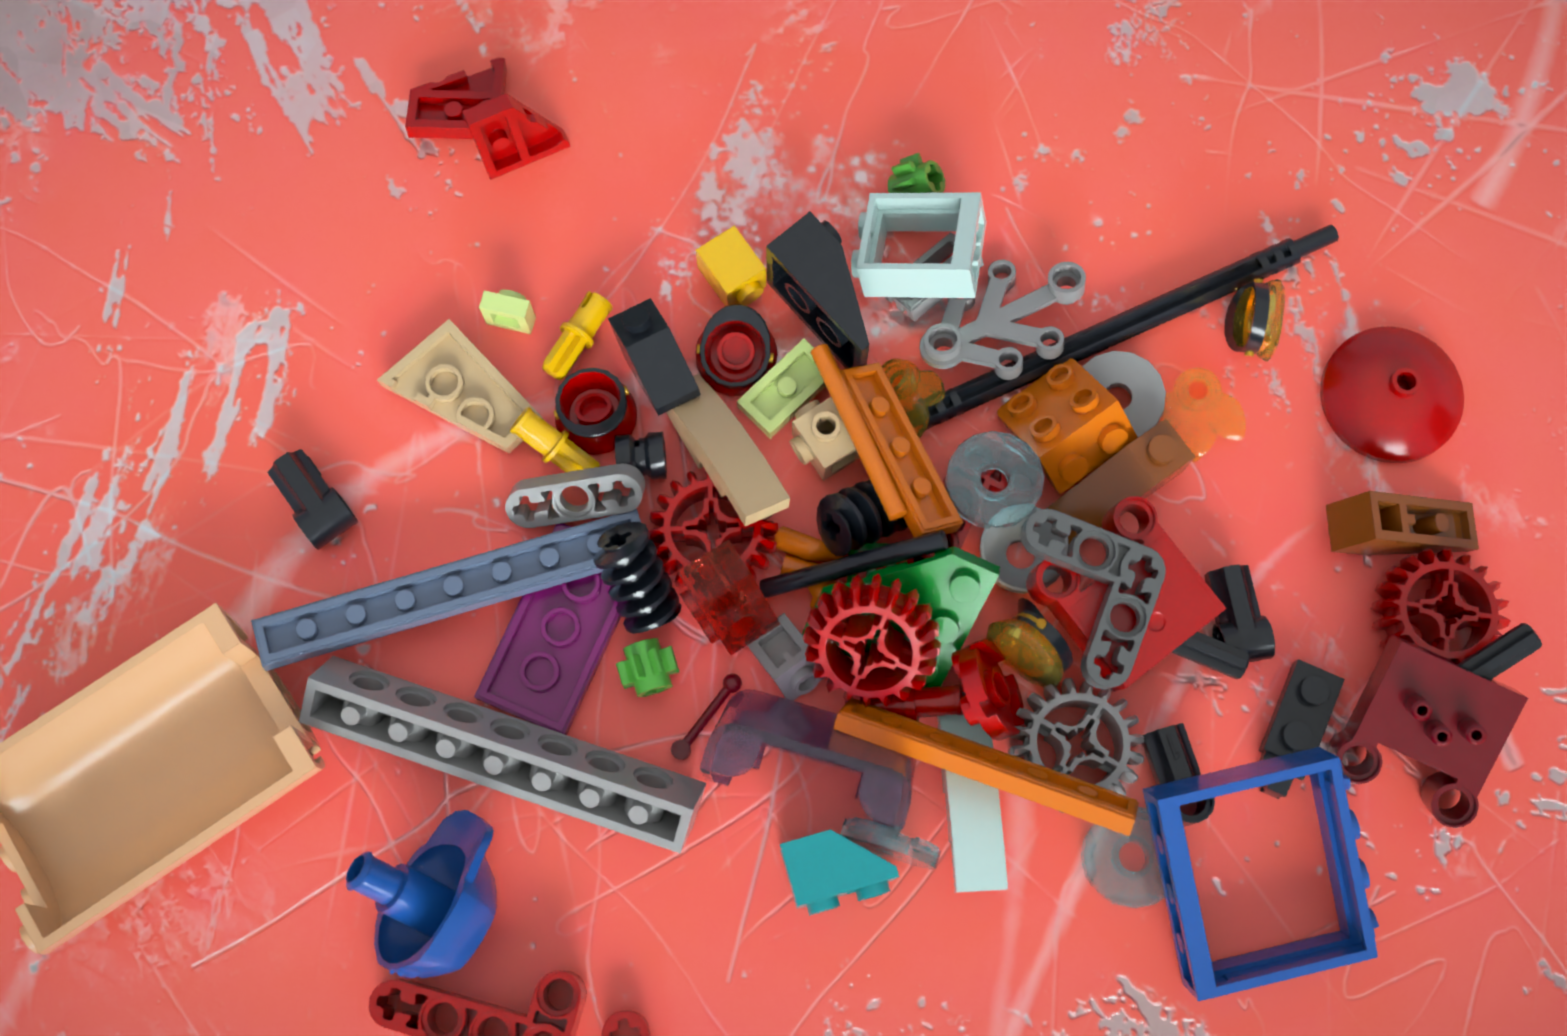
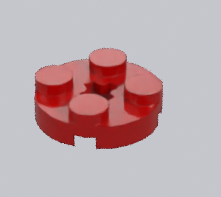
M982 639L953 652L951 656L952 664L956 674L961 679L966 695L961 697L960 706L967 722L971 726L980 723L983 730L993 740L1001 741L1018 735L1020 730L1014 726L1024 724L1025 720L1016 716L1017 710L1024 708L1023 700L1014 674L1004 677L998 665V662L1006 660L999 648L990 640Z

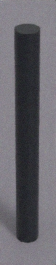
M943 530L935 531L762 579L759 583L760 591L764 598H770L948 549V540Z

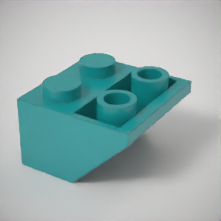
M831 829L780 844V853L796 909L807 906L809 916L838 908L840 906L838 897L856 892L859 902L886 894L891 891L888 882H892L899 877L895 865Z

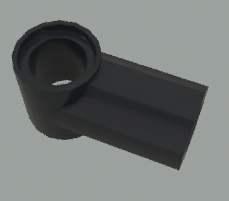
M302 449L282 455L274 461L271 469L267 471L295 513L292 516L295 522L317 550L358 523L357 518L334 487L330 488L321 476V472Z
M1237 564L1207 572L1204 575L1205 582L1227 608L1214 618L1216 624L1213 625L1212 638L1249 654V662L1272 659L1275 655L1274 634L1268 618L1260 614L1249 566Z
M1183 723L1164 727L1143 735L1145 741L1142 745L1156 785L1201 775ZM1215 798L1197 801L1196 811L1192 816L1181 812L1183 825L1190 826L1207 819L1213 812Z

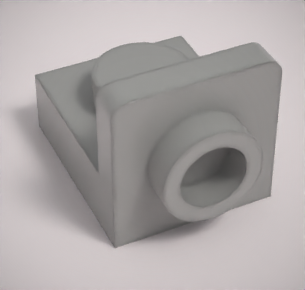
M785 613L745 641L752 654L770 675L788 702H792L799 696L811 692L818 685L819 681L823 679L814 678L813 668L815 663L806 661L805 656L808 644L804 643L802 634Z

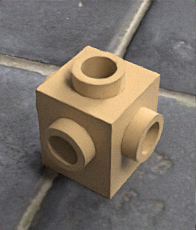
M831 397L822 403L819 400H813L796 412V419L792 421L793 439L789 443L801 463L806 465L810 462L823 481L860 458Z

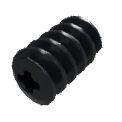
M870 479L858 482L853 487L843 488L838 493L826 495L820 500L817 507L816 521L819 534L827 549L835 556H845L850 550H859L866 543L873 544L881 537H890L896 531H904L908 528L903 517L894 521L888 519Z
M628 522L606 530L597 542L598 547L602 549L593 558L596 568L603 570L601 574L603 583L611 586L608 593L613 601L618 602L616 610L619 616L625 618L623 624L626 631L632 634L643 633L671 622L678 616L682 606L679 603V596L676 590L672 587V581L668 573L664 571V563L661 557L657 555L658 550L653 540L649 539L650 532L646 524L641 522Z

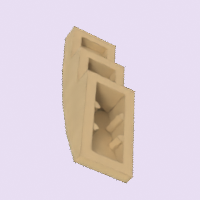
M699 374L694 375L693 377L701 395L667 411L666 414L698 469L704 467L720 496L727 495L744 526L789 508L790 496L747 431Z

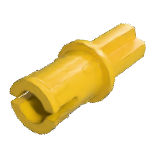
M588 291L570 320L561 324L559 328L562 334L543 361L542 369L548 375L557 380H563L583 349L592 348L594 344L592 338L613 309V306L606 298L596 292Z
M529 406L518 416L509 430L542 454V461L544 463L551 461L564 472L600 467L598 461L568 439L569 433L566 430L560 433L534 413Z

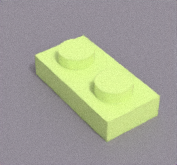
M805 338L737 400V408L769 439L782 429L799 409L809 403L826 387L810 353L814 347Z

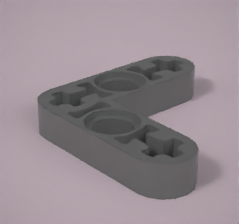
M1042 509L1036 511L1026 519L1021 527L1020 537L1025 549L1038 558L1108 585L1085 647L1080 668L1084 679L1094 688L1105 690L1117 687L1128 679L1134 666L1165 579L1166 567L1164 560L1158 552L1147 546L1057 510ZM1045 521H1048L1052 524L1051 533L1064 539L1070 535L1071 530L1075 531L1077 535L1068 546L1067 556L1061 553L1062 549L1066 546L1063 542L1052 539L1045 546L1038 543L1040 534L1033 531V526L1040 527ZM1091 538L1102 543L1106 556L1101 565L1092 566L1083 561L1079 552L1083 540ZM1141 559L1146 561L1145 570L1151 573V578H1145L1140 581L1134 595H1143L1145 597L1144 602L1134 595L1120 594L1118 592L1119 587L1124 591L1132 587L1135 572L1128 569V567L1139 562ZM1124 604L1134 611L1136 624L1130 632H1121L1111 624L1110 612L1115 605ZM1102 634L1112 641L1128 643L1127 649L1123 646L1115 648L1111 663L1118 667L1117 673L1106 675L1105 678L1100 677L1101 668L1094 664L1095 658L1106 656L1111 645L1110 641L1101 640Z

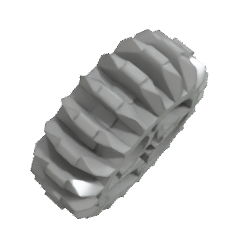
M1066 678L1062 681V695L1052 682L1047 683L1043 687L1046 701L1036 693L1029 695L1027 701L1034 712L1025 708L1017 710L1016 716L1025 720L1024 724L1026 727L1014 726L1020 730V733L1012 736L1013 739L1023 741V745L1010 747L1008 754L1016 757L1024 756L1025 760L1045 767L1037 747V736L1039 733L1045 736L1043 741L1051 745L1056 753V761L1052 770L1069 775L1077 765H1085L1093 770L1098 767L1107 774L1094 785L1126 795L1125 788L1119 780L1132 784L1138 779L1135 771L1126 765H1140L1144 762V756L1138 752L1130 751V747L1138 746L1145 741L1143 735H1130L1128 728L1133 727L1139 722L1138 717L1131 715L1124 720L1119 713L1128 705L1127 700L1122 698L1112 706L1107 702L1111 696L1112 689H1101L1097 696L1092 695L1094 687L1088 684L1086 680L1082 682L1079 693H1077L1072 678ZM1077 707L1087 710L1076 726H1067L1060 722L1053 724L1045 719L1048 713L1059 708ZM1101 721L1106 725L1112 737L1114 746L1113 758L1108 756L1110 751L1101 746L1097 739L1096 732ZM1085 729L1081 736L1083 740L1080 747L1086 751L1087 756L1082 751L1067 762L1071 755L1069 753L1071 744L1065 740L1066 737L1064 736L1066 735L1071 740Z

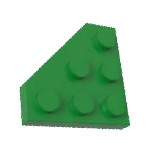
M955 546L935 552L933 557L911 564L905 561L869 572L868 577L862 578L866 585H870L873 576L879 573L882 585L891 587V583L899 578L902 583L901 593L906 594L917 589L919 598L916 605L930 603L932 608L930 620L938 621L940 626L939 635L936 638L940 639L941 649L940 654L935 658L937 660L936 669L931 676L926 675L924 687L942 686L953 665L952 653L961 649L1000 574V566ZM851 582L846 583L845 585H847L850 588ZM834 584L823 587L819 596L824 592L832 594ZM860 613L856 615L864 616L869 615L871 613ZM890 619L892 627L899 633L904 634V640L910 642L905 631ZM806 622V624H805V626H804V629H803V632H802V636H803V634H804L805 628H806L807 626H809V625H808V622ZM880 629L876 630L873 639H867L864 652H868L871 643H877ZM840 648L846 656L853 658L849 652Z

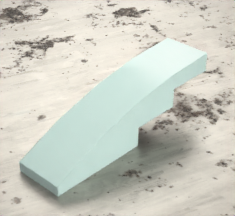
M964 715L937 716L938 729L993 748L992 738L983 730L980 723L971 726ZM941 768L942 787L946 801L948 840L951 842L954 893L1008 890L999 790Z

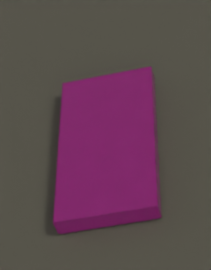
M564 523L556 524L553 532L571 528V526ZM602 572L523 595L474 698L527 722L567 735L621 619L616 610L618 602L611 599L608 593L611 586L603 583L601 578Z

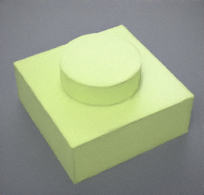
M506 289L500 290L499 293L484 290L479 309L487 325L527 334L532 333L536 316L530 301L524 295Z

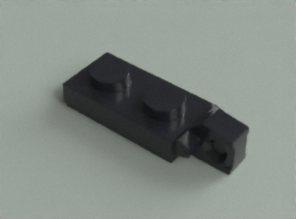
M1300 659L1294 661L1258 750L1262 752L1259 761L1319 747L1345 679ZM1305 776L1298 777L1297 779L1304 780ZM1293 779L1261 786L1259 791L1276 799L1286 797Z

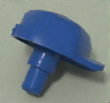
M460 810L444 818L427 843L417 849L407 864L401 863L394 867L376 858L370 851L362 853L351 863L346 874V888L349 891L354 890L375 901L378 914L375 923L374 947L379 965L388 969L390 974L396 973L399 977L403 976L405 978H430L458 971L470 960L488 932L497 908L495 878L485 857V853L493 838L494 829L478 815L468 810Z

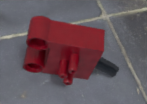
M1520 623L1462 662L1457 663L1391 634L1344 730L1336 733L1329 741L1328 752L1341 759L1344 775L1350 777V782L1355 784L1368 783L1380 773L1383 762L1382 755L1377 748L1378 743L1441 771L1428 776L1423 782L1420 791L1422 802L1434 818L1444 826L1459 828L1470 824L1478 813L1479 803L1477 797L1528 700V697L1515 688L1493 678L1540 649L1542 642L1539 636L1527 623ZM1353 746L1366 748V757L1362 763L1356 766L1343 764V755L1347 749ZM1454 789L1460 791V799L1455 806L1448 809L1438 808L1439 798L1444 792Z

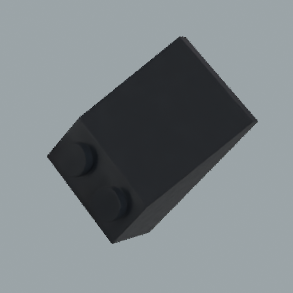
M809 211L766 246L767 283L823 344H828L832 354L845 369L867 365L870 344L841 245L842 239L837 230L828 221L820 222Z

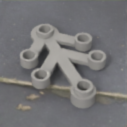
M1008 260L994 261L988 268V286L977 320L960 327L964 312L974 306L975 298H948L941 323L931 326L920 340L919 347L922 359L926 364L937 369H949L961 361L994 368L999 378L1013 380L1023 370V356L1019 350L1013 347H1004L996 350L973 343L988 337L1035 347L1037 354L1044 359L1059 357L1064 350V334L1060 329L1053 326L1037 328L1015 322L1055 302L1062 305H1070L1079 300L1085 292V271L1081 266L1073 262L1058 263L1050 269L1047 285L1001 307L1006 291L1012 289L1016 283V268ZM998 273H1006L1009 275L1007 278L999 279L995 277V275ZM1061 286H1071L1072 288H1071V289H1063V288H1060V287H1061ZM1048 339L1055 340L1057 344L1054 346H1046L1042 342ZM941 346H947L951 348L946 351L936 350ZM1005 360H1012L1016 364L1012 367H1005L1000 363Z

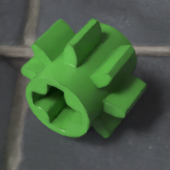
M920 153L900 159V164L891 168L893 174L888 179L889 193H943L945 190V177L941 167L933 160L923 163Z
M650 638L630 644L623 649L626 660L617 662L616 666L624 689L634 687L637 697H646L666 691L673 686L670 675L680 671L672 646L662 649L658 638Z

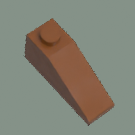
M1165 418L1125 446L1046 509L1057 510L1102 528L1103 517L1111 507L1129 496H1140L1146 499L1183 473L1196 456ZM1121 511L1120 516L1126 513L1127 511ZM1071 530L1070 535L1068 536L1069 544L1071 543L1072 539L1077 535V533L1073 530Z
M1367 491L1325 505L1331 552L1356 555L1417 554L1425 549H1432L1434 553H1438L1443 549H1451L1452 552L1479 550L1473 505L1469 502Z

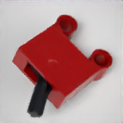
M1129 496L1111 507L1103 517L1102 529L1155 550L1164 560L1166 567L1165 579L1131 674L1124 683L1111 689L1115 692L1127 688L1170 653H1174L1233 679H1240L1247 670L1249 654L1198 632L1227 608L1160 526L1157 511L1153 504L1143 497ZM1121 511H1127L1136 517L1139 524L1137 533L1127 532L1120 523ZM1141 559L1139 562L1129 565L1128 569L1135 572V578L1130 589L1124 591L1119 587L1118 592L1120 594L1134 595L1139 582L1145 578H1151V573L1145 570L1146 561ZM1043 560L1028 574L1026 580L1027 591L1037 604L1048 607L1084 653L1108 585L1094 580L1079 591L1080 574ZM1051 569L1061 575L1064 585L1061 593L1050 592L1045 587L1042 577L1044 570ZM1134 595L1144 602L1145 597L1143 595ZM1117 604L1112 608L1110 612L1111 624L1121 632H1130L1136 624V616L1132 608L1124 604ZM1102 634L1101 640L1110 641L1111 645L1106 656L1095 658L1094 664L1101 668L1100 675L1105 678L1106 675L1117 673L1118 667L1111 663L1115 648L1123 646L1127 649L1128 643L1112 641Z

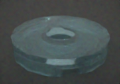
M997 431L975 434L958 445L948 462L945 477L946 490L960 517L977 527L988 529L990 527L1007 528L1015 526L1028 517L1042 496L1044 473L1040 458L1029 444L1013 434ZM989 469L999 470L1006 476L1008 485L999 492L989 491L982 485L981 474Z
M1138 807L1130 837L1096 824L1089 828L1083 839L1081 861L1086 879L1104 899L1113 905L1134 909L1155 905L1165 898L1146 808ZM1127 842L1139 845L1144 851L1145 863L1139 871H1129L1120 862V849Z
M848 817V819L844 820L840 835L859 846L909 865L930 870L936 869L941 854L940 848L917 836L916 838H910L894 831L895 828L867 819L853 817L852 819Z

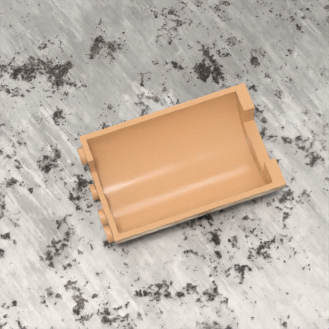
M214 603L0 743V842L2 844L0 846V858L11 871L17 872L24 885V888L21 889V896L25 903L15 908V911L23 924L19 928L20 936L26 946L34 953L48 954L325 768V761L321 756L315 760L313 758V755L321 751V748L311 727L299 722L301 710L274 669L265 671L257 650L245 642L248 639V635L217 603Z

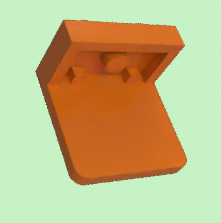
M1072 358L1065 363L1052 367L1038 380L1014 395L997 411V415L1002 423L1041 464L1049 483L1060 495L1138 438L1118 399Z

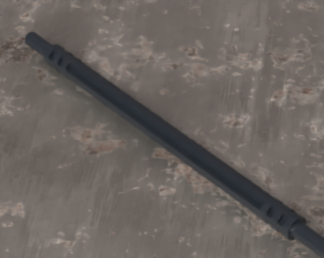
M1330 224L1294 241L1287 238L1264 250L1253 253L1246 258L1064 338V350L1055 359H1044L1036 351L1023 356L1022 373L1013 380L1001 379L992 370L914 404V410L906 414L915 430L920 427L924 431L930 429L937 424L948 421L966 411L1038 380L1052 367L1065 363L1071 358L1077 362L1231 294L1242 286L1254 282V279H1265L1300 263L1301 257L1337 242L1339 239L1338 232ZM1054 342L1048 346H1054L1057 344V342ZM1012 361V362L1007 363V364H1005V365H1003V366H1005V367H1012V366H1014L1016 363H1015L1014 361Z

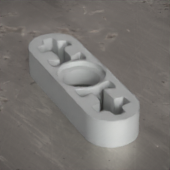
M624 463L523 479L517 482L511 489L505 504V510L509 519L523 528H535L628 513L635 510L641 503L645 490V479L636 467ZM616 481H622L625 488H631L628 496H622L620 489H613ZM570 486L579 487L587 493L589 501L579 506L572 505L565 500L562 491ZM552 491V499L546 500L549 492ZM604 492L602 501H599V493ZM523 496H528L531 503H538L535 511L530 510L528 504H520Z

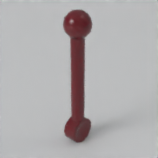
M731 673L724 677L723 688L684 739L677 740L672 744L671 753L676 759L684 760L690 756V745L730 693L737 692L741 688L742 680L739 675Z

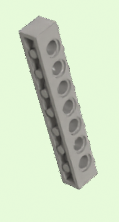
M332 656L307 679L299 718L300 723L680 854L694 827L707 784L703 781L336 656Z

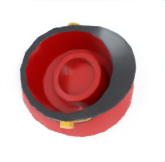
M741 304L725 306L710 318L699 336L695 352L697 369L701 377L714 391L728 396L744 395L776 365L778 355L775 339L764 319L754 309Z
M598 368L581 369L567 376L558 388L555 397V409L553 411L556 428L560 433L566 430L569 433L568 439L587 454L597 455L611 452L615 449V435L632 434L637 421L635 400L627 386L621 383L609 371Z

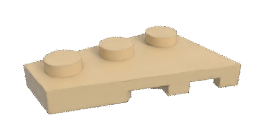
M450 319L377 379L382 387L507 453L512 452L523 442L516 434H512L509 431L518 416L529 406L534 413L542 418Z

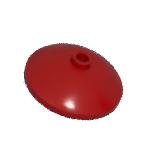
M1399 327L1371 328L1348 338L1329 358L1320 383L1322 408L1335 434L1357 453L1380 462L1407 463L1420 460L1434 453L1452 437L1461 421L1464 409L1462 381L1450 357L1429 338L1412 330ZM1397 378L1405 379L1410 389H1402L1397 383Z

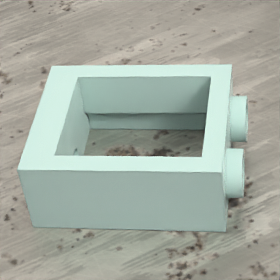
M981 192L870 193L867 211L861 212L859 215L858 233L861 240L860 249L853 250L851 258L853 278H859L864 297L976 298L987 223ZM887 231H956L951 264L882 263Z

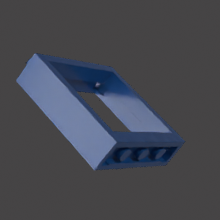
M1321 747L1143 788L1182 984L1198 1002L1378 958L1374 928L1379 927L1374 912L1368 907L1365 889L1370 887V878L1364 862L1358 856L1355 841L1360 838V827L1356 815L1349 809L1346 790H1349L1351 784L1350 777L1344 775L1341 759ZM1310 775L1340 931L1211 962L1180 805Z

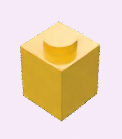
M735 225L695 250L699 271L725 306L736 304L746 306L762 295L763 288L767 286L766 268Z

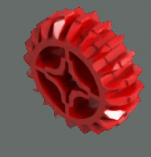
M706 470V480L697 481L694 471H689L686 473L688 486L685 488L676 480H672L670 483V489L675 496L674 498L665 494H659L657 497V503L665 511L656 510L650 512V522L660 527L649 530V539L653 540L654 543H660L656 548L658 550L657 555L662 560L667 559L663 562L665 566L664 571L668 575H672L679 570L674 581L675 586L679 589H682L690 579H693L692 591L694 595L700 596L704 590V585L711 584L712 595L716 598L721 596L720 584L728 582L730 590L733 594L740 592L738 577L743 576L750 584H754L757 581V576L751 568L752 565L762 570H767L770 566L769 560L762 553L776 552L777 543L767 537L773 536L778 532V523L767 521L773 515L748 526H744L740 517H728L720 510L719 499L730 500L727 495L720 496ZM703 500V510L698 517L689 521H683V526H676L678 519L688 507ZM712 512L714 513L715 523L718 524L720 531L719 539L715 540V552H712L711 540H708L706 533L708 532L707 525H711L710 514ZM743 538H752L748 548L739 558L731 563L722 565L723 553L726 548L732 544L742 543ZM674 542H686V546L701 548L707 555L708 567L689 561L678 551Z
M1425 549L1418 553L1417 558L1414 555H1407L1402 558L1399 563L1400 567L1394 565L1385 572L1388 581H1382L1377 584L1375 591L1383 599L1374 601L1370 608L1376 613L1383 615V618L1373 622L1372 626L1375 630H1385L1387 633V637L1380 641L1379 647L1385 648L1391 634H1394L1457 663L1462 662L1502 636L1498 630L1508 627L1512 621L1499 615V610L1506 608L1509 600L1496 599L1493 593L1500 588L1501 582L1492 581L1487 583L1483 577L1487 573L1488 566L1481 565L1472 570L1470 568L1471 555L1464 554L1454 560L1451 549H1443L1437 553V556L1432 549ZM1431 579V588L1426 590L1425 599L1420 598L1415 602L1407 601L1409 592L1417 580ZM1459 593L1466 600L1467 604L1461 599ZM1437 607V613H1435V610L1431 609ZM1443 616H1445V619L1449 620L1443 622ZM1411 624L1419 629L1422 639L1414 631ZM1465 627L1472 628L1466 645L1460 651H1449V642L1455 639L1456 630L1459 631Z
M879 573L873 576L870 585H866L859 574L852 578L850 588L839 580L834 584L832 594L827 592L821 594L817 601V607H814L809 612L807 618L809 626L805 628L803 634L804 643L808 644L805 652L806 661L815 663L813 668L814 678L828 677L826 683L828 693L839 687L845 690L843 694L845 703L851 700L853 695L862 697L865 708L871 704L873 698H879L883 705L887 707L892 702L893 694L905 702L910 697L911 689L914 688L921 691L926 683V675L931 676L936 669L937 660L935 658L940 654L941 649L940 639L936 638L939 635V623L936 620H930L932 615L930 603L916 605L919 598L917 589L906 594L900 592L902 583L899 578L891 583V587L882 585ZM860 613H871L869 615L864 616L856 615ZM890 619L905 631L910 642L904 640L905 635L892 627ZM880 629L877 643H871L868 652H864L867 639H873L876 630ZM840 648H842V649H844L845 651L849 652L850 655L853 657V660H851L850 658H848V657L841 651Z

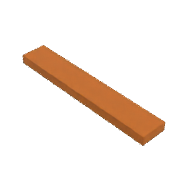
M854 698L849 700L837 714L833 727L834 730L1130 837L1139 805L1136 799L870 704L865 708L862 701Z

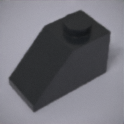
M651 298L608 318L623 357L658 416L701 395L699 387L669 326Z

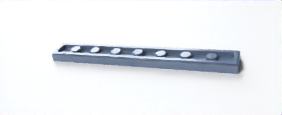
M637 508L628 513L612 515L251 620L262 667L265 671H269L601 573L603 570L596 568L593 561L595 554L602 549L597 545L599 537L606 530L628 522H641Z

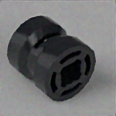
M663 431L649 432L644 438H639V440H635L630 434L615 435L616 464L632 465L643 476H648L652 480L667 479Z

